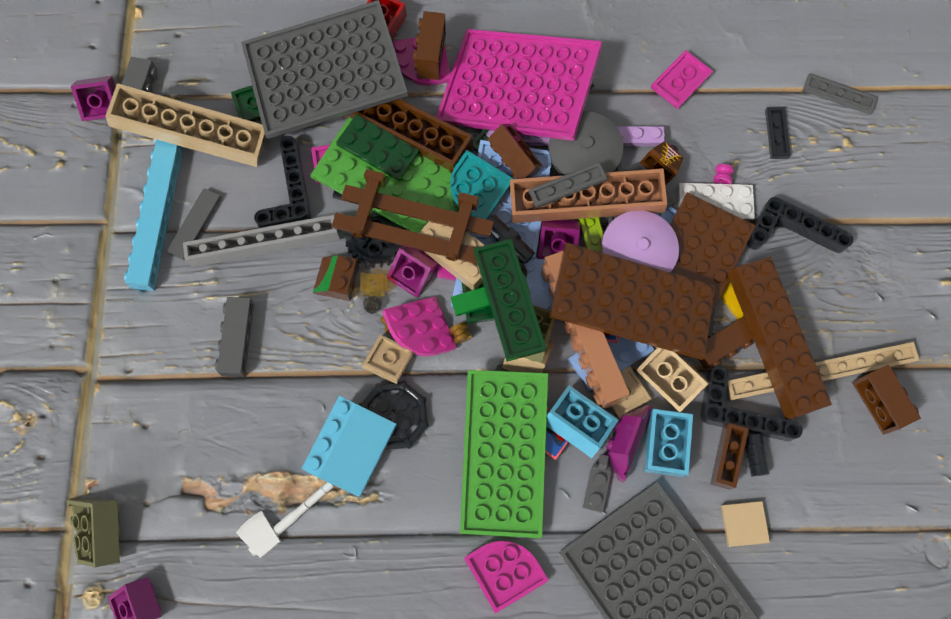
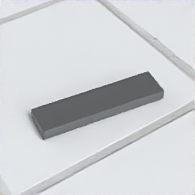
M810 73L802 89L803 92L869 115L873 113L878 98Z
M598 162L529 189V194L537 209L606 182L608 178L601 163Z
M203 188L168 247L167 252L185 260L183 242L198 239L221 199L220 195Z

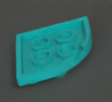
M466 150L452 172L450 180L451 195L458 208H460L457 200L459 192L478 196V210H473L471 216L487 220L509 189L510 179L513 178Z

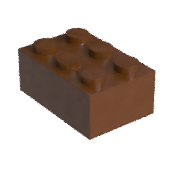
M424 11L423 18H419L418 29H420V34L416 35L417 50H414L413 61H415L414 71H417L418 78L439 80L446 38L445 13Z
M889 365L852 382L883 435L899 430L921 419L918 408L912 404L906 389L901 386L895 371Z

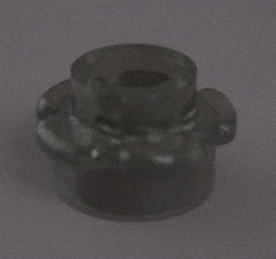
M368 296L363 301L365 311L371 314L377 313L381 309L382 301L376 296Z

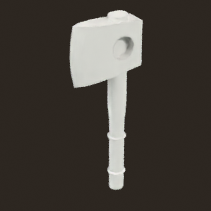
M328 482L274 527L265 514L260 511L249 518L236 533L249 546L248 550L253 556L258 555L260 558H264L282 542L279 535L334 486Z

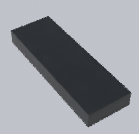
M767 107L765 114L770 159H789L790 147L785 107Z

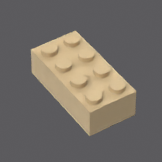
M428 222L419 233L450 241L453 228ZM466 231L463 245L475 248L485 246ZM425 252L471 290L477 289L483 283L476 264L461 260L450 261L445 256Z

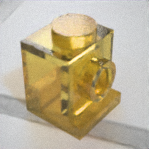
M360 274V292L362 297L385 296V290H388L389 283L388 279H385L384 274ZM371 282H377V284L371 285Z

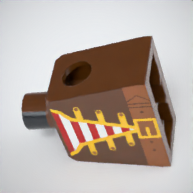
M663 141L651 149L639 163L647 170L663 169L666 186L677 175L683 161V156L678 153V148L675 145H669Z

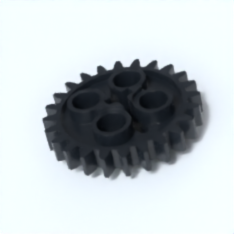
M378 213L376 215L371 214L369 221L403 229L402 226H398L397 223ZM351 232L345 234L348 253H352V258H358V264L364 261L365 267L369 263L372 264L373 268H375L376 264H379L380 268H382L383 263L390 266V260L394 261L399 248L402 247V245L370 237L360 240V237L352 235ZM376 249L378 252L374 253L371 250Z

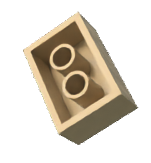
M657 348L636 370L679 412H682L710 384L679 353Z

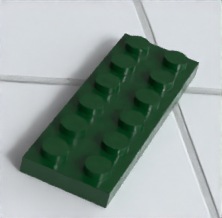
M512 239L473 248L506 362L545 352L547 348Z

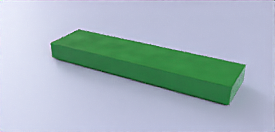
M524 274L523 276H524V279H525V282H526V286H527L528 292H529V294H531V293H530L529 286H528V283H527V280H526V277H525V274ZM484 287L450 297L456 317L490 307Z

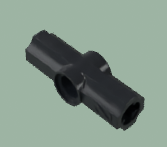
M495 214L490 216L487 220L494 221L491 235L497 242L512 239L518 261L523 264L528 263L535 255V252L521 240V236L514 228L508 227Z

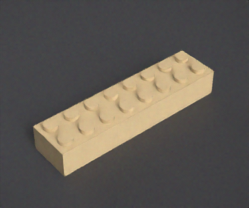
M118 83L106 113L109 127L254 167L258 165L266 138L262 124Z

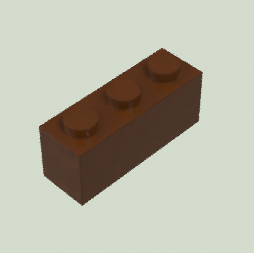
M501 124L487 139L492 150L502 158V163L513 172L512 175L515 179L532 178L544 167L511 124Z
M745 317L707 339L705 358L702 360L698 359L704 369L710 366L713 369L723 363L721 359L726 356L730 359L738 354L737 350L743 347L745 350L754 344V339Z
M731 423L722 427L710 482L711 485L728 490L737 487L748 428Z

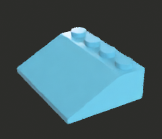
M338 396L301 469L353 495L361 497L397 424L342 396Z

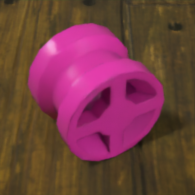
M727 164L717 165L713 182L716 184H731V175L734 173V168Z

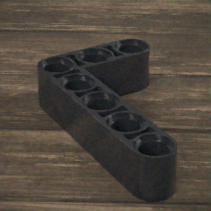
M284 136L280 140L290 204L258 210L254 215V220L259 228L311 219L300 150L295 138L292 136ZM294 178H299L297 181L292 182ZM302 194L300 198H295L296 195ZM300 211H305L303 215H298ZM281 215H287L284 219H279ZM268 218V221L261 223L263 219Z
M772 197L763 206L754 223L756 226L747 245L754 250L760 249L768 240L776 223L835 253L844 252L852 245L854 239L848 231L778 197ZM762 221H765L768 226L764 225ZM754 236L759 237L761 241H757Z
M716 366L707 374L706 379L710 384L704 389L701 408V419L704 423L718 427L731 423L748 428V433L762 434L764 437L782 441H792L802 435L803 428L799 422L724 406L729 378L728 370L723 366ZM714 372L721 375V380H717L714 377ZM711 391H715L719 398L714 399L711 396ZM708 410L715 412V419L708 415ZM728 414L734 416L735 423L728 420ZM748 418H750V419H752V420L754 421V423H755V426H754V427H751V426L748 424V422H747ZM768 422L773 424L774 432L768 429ZM788 427H791L793 429V436L788 433Z

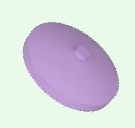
M630 211L618 216L609 224L602 238L601 253L671 272L678 259L679 244L673 228L662 217L648 211Z

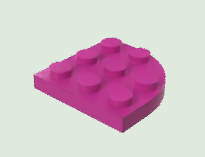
M416 37L392 41L403 77H407L415 84L424 86L448 83L451 73L445 45L439 80L418 78L417 71H414L415 61H413L414 50H417Z
M436 296L387 308L382 312L395 341L402 348L405 347L415 352L416 355L436 356L454 351L457 348Z
M491 542L464 557L495 614L549 581L532 553L523 546L512 542Z

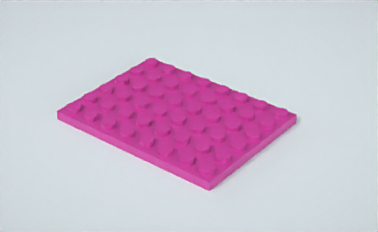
M466 29L436 118L450 125L494 131L501 124H511L518 134L575 141L602 50V41Z

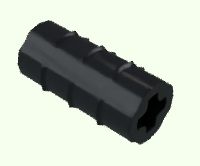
M762 434L748 435L745 447L751 477L770 474Z

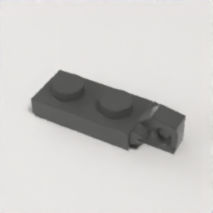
M601 454L598 464L593 463L590 469L582 506L584 509L603 513L611 476V468L607 467L609 456Z

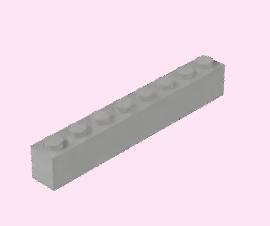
M334 215L183 242L185 261L193 268L340 240L339 230L331 227Z

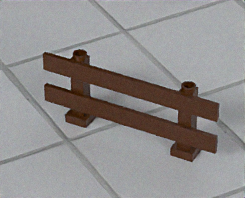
M366 169L364 173L365 189L345 184L341 200L359 204L355 217L336 212L332 228L351 232L356 237L366 236L445 256L450 261L461 260L477 265L473 253V248L475 247L463 245L466 231L490 237L494 221L471 216L473 210H478V196L459 192L457 200L460 208L458 212L378 193L380 187L385 188L386 186L385 173ZM376 208L452 227L453 231L450 241L369 221L372 210Z

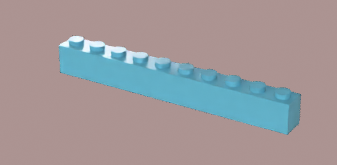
M154 139L155 147L151 152V166L147 170L148 180L143 189V201L140 203V217L136 221V235L132 239L133 249L132 253L129 254V267L124 276L125 283L130 288L154 291L184 149L182 146Z

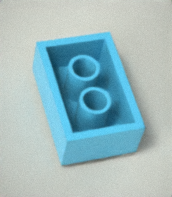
M568 385L546 418V426L590 458H593L618 422L617 418L570 385Z
M658 409L651 410L647 425L643 472L676 477L689 475L693 414Z

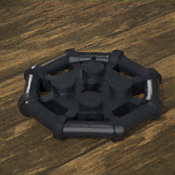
M404 380L397 384H375L374 389L358 405L390 421L392 419L388 418V415L392 411L399 414V417H396V421H392L397 426L391 437L402 436L403 441L388 442L385 450L411 449L425 429L429 428L426 397L420 395ZM399 390L398 396L386 397L384 391ZM405 392L415 400L412 404L403 398ZM380 395L382 399L375 408L370 406L374 399ZM418 407L419 420H414L413 409ZM412 425L417 426L413 433L407 437L405 433Z

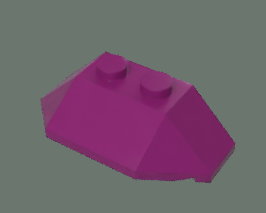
M651 405L623 415L613 428L616 431L614 437H610L606 449L609 451L607 456H609L608 459L619 482L623 483L626 481L653 407Z

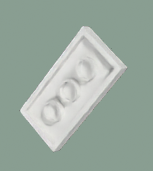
M678 184V208L688 192L748 222H753L755 219L753 185Z

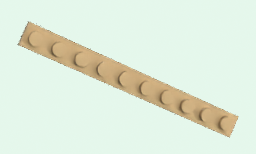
M914 342L815 362L822 381L875 371L886 365L894 367L920 360ZM767 373L729 380L727 385L730 401L774 392Z

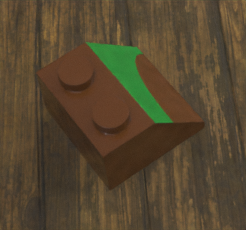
M340 255L323 257L313 294L350 301L359 269L357 259Z

